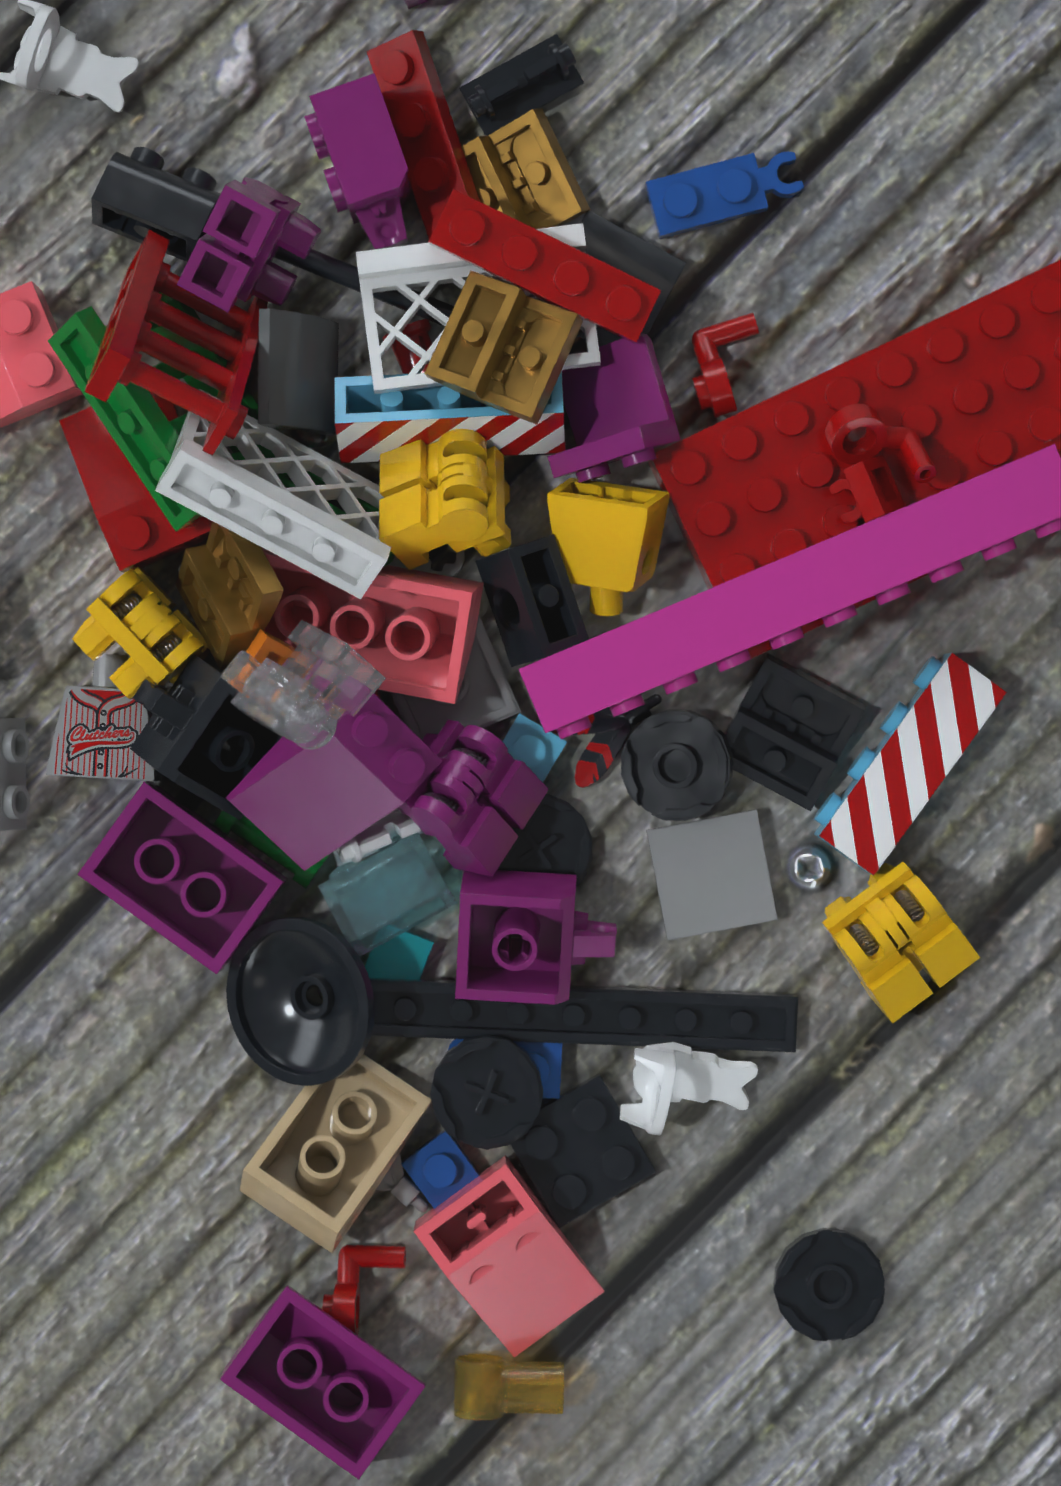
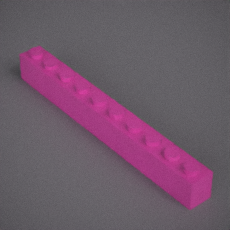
M1055 444L518 669L544 732L548 733L556 729L561 740L592 727L588 715L609 707L613 717L644 705L645 702L641 693L663 685L666 695L698 682L694 671L716 662L719 672H723L751 660L748 648L769 640L772 650L804 638L805 636L800 626L822 618L827 628L858 615L854 604L875 595L880 606L911 593L907 581L928 573L931 582L935 583L961 572L964 568L960 559L981 551L984 560L987 561L1016 549L1014 536L1034 529L1039 539L1061 530V458Z

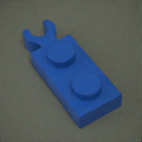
M781 152L770 160L768 166L758 168L755 154L751 153L646 181L645 188L659 239L767 211L768 203L765 194L773 193L781 198L796 196L804 188L803 182L795 181L794 183L786 184L777 175V170L780 167L795 163V152Z

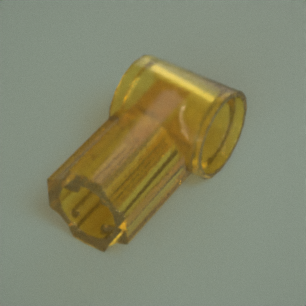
M465 1354L455 1357V1417L467 1420H493L503 1417L504 1413L563 1414L564 1362L505 1361L503 1357L492 1354Z

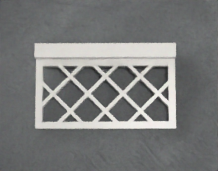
M583 223L537 229L586 253ZM429 243L356 252L374 394L443 386L427 378L424 373H421L425 366L429 364L443 331L427 351L409 339L402 331L420 308L446 326L449 318L426 301L439 284L454 283L462 289L470 270L491 278L497 276ZM426 286L420 295L410 289ZM397 290L412 301L413 304L394 327L375 313L373 293ZM524 291L526 296L531 297L532 293ZM538 297V298L541 299L543 302L548 303V304H551V305H554V304H552V303H550V302H548V301H546V300H544V299ZM581 318L583 323L580 329L585 335L587 352L569 354L562 370L600 365L601 359L595 324ZM377 325L388 333V336L380 346ZM395 340L421 358L408 375L384 378L381 358Z
M188 411L169 464L161 475L155 491L361 599L387 562L391 549L390 546L379 540V511L366 512L357 500V498H360L379 508V500L384 498L379 493L380 486L279 431L259 425L258 420L249 415L246 416L236 437L232 440L224 436L212 456L202 451L209 422ZM257 444L271 450L276 458H265ZM237 446L246 460H234L226 447ZM306 471L321 477L326 485H315ZM287 473L296 487L286 488L277 474ZM326 500H337L346 514L336 515Z

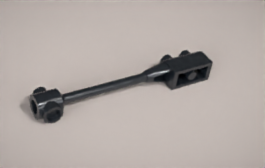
M135 147L130 157L119 152L114 153L91 198L92 224L141 244L148 231L151 230L170 240L166 254L188 262L199 238L206 234L203 232V229L220 196V193L214 191L217 184L216 180L210 174L198 168H187L182 178L163 171L164 159L158 153L146 147ZM279 247L274 257L361 293L358 267L314 249L311 250L308 257L302 259L290 251ZM411 289V290L414 291L416 294H418V295L421 294L420 292ZM397 290L373 293V298L404 311H407L413 304L412 301ZM430 296L426 300L445 316L450 317L454 306ZM421 308L415 314L419 317L428 319L429 321L442 325L440 322H438L436 319H434Z

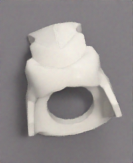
M18 0L19 8L35 18L20 42V49L16 53L14 70L11 73L0 72V80L31 91L37 89L40 92L55 95L63 91L80 99L90 96L102 101L114 112H122L125 105L122 85L125 80L137 72L140 64L138 59L104 55L97 46L78 41L77 34L60 26L59 14L56 8L30 0Z
M676 1042L646 1045L643 1049L635 1048L634 1059L636 1060V1066L633 1070L634 1088L643 1098L642 1103L621 1104L620 1120L645 1129L648 1134L660 1136L665 1126L670 1102H680L681 1099L701 1103L716 1100L729 1104L739 1110H746L749 1106V1097L744 1085L757 1076L758 1066L751 1061H730L718 1058L714 1053L692 1051L691 1047Z

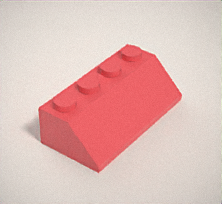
M262 548L284 589L280 602L264 631L307 654L313 662L304 676L334 681L345 671L368 688L451 704L457 702L475 639L483 582L386 565L378 573L363 597L359 599Z

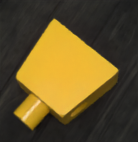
M569 478L547 493L552 534L555 535L570 583L590 586L591 613L599 616L621 614L623 612V593L636 591L652 578L657 564L669 503V492L591 480L578 483L577 478Z

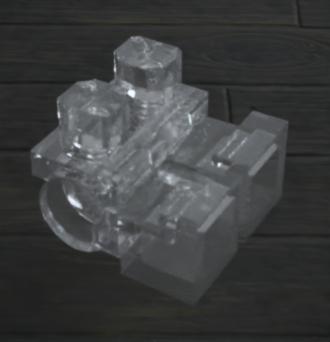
M301 620L288 636V639L297 647L282 666L269 658H266L260 664L254 657L242 650L222 672L221 678L238 692L230 703L242 713L301 748L313 750L323 747L332 739L336 732L337 721L345 711L355 717L386 678L346 642L326 632L324 633L319 628Z

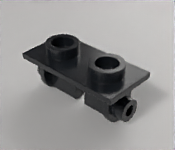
M555 34L463 85L459 90L484 135L488 136L530 110L539 109L583 85L584 81L574 65L576 60L571 49L566 43L562 44L559 36Z

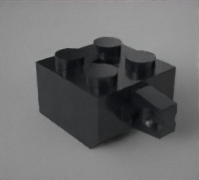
M194 654L169 692L147 679L139 687L133 699L144 705V708L153 713V715L130 749L176 784L241 820L243 814L226 797L296 721L288 719V716H285L279 708L275 709L274 707L266 706L257 695L240 687L230 676Z

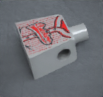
M103 654L94 661L92 687L66 686L47 763L46 775L160 781L161 773L130 749L153 713L136 700L128 699L109 678L128 660V655Z

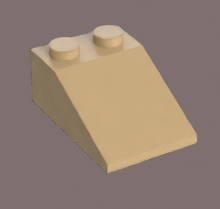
M363 1054L349 1071L338 1078L318 1085L304 1086L244 1168L240 1191L333 1253L367 1205L430 1107L432 1100Z

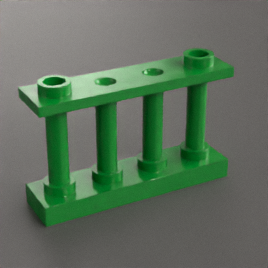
M159 292L162 294L161 301L201 321L194 309ZM92 306L76 312L48 342L177 532L192 524L201 515L156 492L155 489L161 475L169 464L188 412L168 421L150 394L151 392L132 382L127 386L117 382L106 402L84 392L107 325L105 326ZM149 321L152 324V331L226 368L228 360ZM163 362L153 366L177 379L184 378L188 385L198 390L201 389L216 398L218 396L219 390ZM245 387L241 405L248 408L247 415L258 420V404ZM257 444L265 458H276L271 450ZM229 446L233 451L231 456L234 460H246L237 446Z

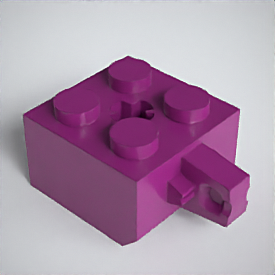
M375 73L309 96L314 113L306 115L304 118L319 160L329 156L331 158L333 167L325 169L323 172L337 212L349 210L353 224L361 223L374 250L397 247L408 242L401 207H404L412 190L407 175L409 170Z
M497 870L493 877L463 871L459 905L455 999L549 1005L568 1001L571 965L585 964L586 957H615L616 923L588 920V913L575 911L577 875ZM511 934L522 935V938H511Z

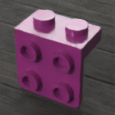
M641 333L635 344L623 338L600 346L601 363L599 366L562 370L563 402L577 447L548 456L553 478L576 474L578 483L597 479L611 474L608 465L610 463L622 460L624 468L657 459L655 448L681 440L654 347L647 334Z

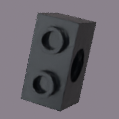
M554 534L475 561L511 667L546 658L589 640Z

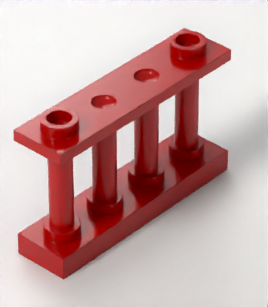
M149 230L125 273L84 392L106 402L117 382L124 386L132 382L209 421L210 424L202 451L213 456L224 436L232 440L236 437L247 416L248 408L241 405L254 353L256 348L259 347V309H267L268 302L255 296L247 311L234 305L229 312H226L178 286L177 283L180 276L170 272L171 265L163 262L170 240ZM159 292L236 331L235 336L232 337L161 301L162 294ZM149 321L228 360L226 368L152 331V324ZM142 351L219 390L217 399L141 361L142 354L139 352Z

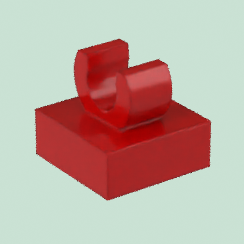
M884 454L843 469L846 478L835 481L829 488L831 495L845 490H850L856 500L855 508L841 515L842 521L847 523L862 518L867 523L906 507Z

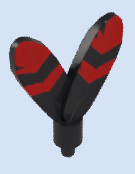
M654 694L645 699L644 705L613 717L609 707L588 715L592 727L573 734H595L576 764L574 778L578 787H588L603 777L624 745L631 727L651 716L650 709L662 702V697L659 694Z

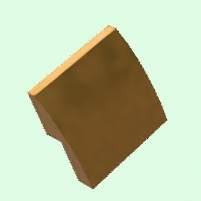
M543 108L532 109L492 134L478 136L461 146L480 202L535 229L562 226L591 210Z
M470 270L424 374L427 378L467 397L538 425L583 321L577 313L528 297L517 286Z
M212 522L206 545L185 549L176 582V587L220 671L230 669L243 657L259 630L266 628L284 591L261 546L215 522Z

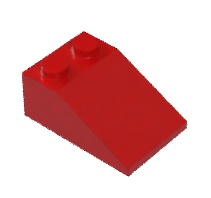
M152 392L150 393L168 421L180 416L174 403ZM92 406L59 420L97 521L121 572L125 573L131 568L133 570L137 567L144 568L208 540L213 521L202 515L177 532L174 530Z

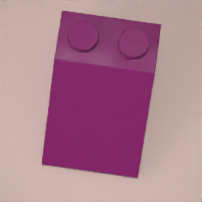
M345 671L315 701L319 709L323 708V714H320V716L316 715V718L310 721H296L226 797L228 801L304 871L404 804L442 762L368 687Z

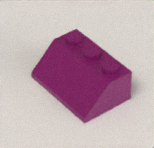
M289 1285L284 1288L256 1323L225 1366L220 1378L226 1385L358 1480L426 1387V1384Z

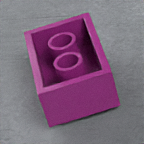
M153 781L143 782L77 874L216 975L224 969L242 941L247 937L288 880L287 877L213 826V824Z

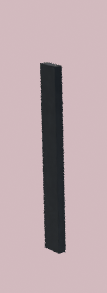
M369 978L375 1003L374 1026L371 1036L467 1039L487 1034L508 1038L511 1041L619 1046H646L676 1042L696 1049L796 1052L798 996L796 994L570 985L568 1001L549 1005L455 999L456 981Z

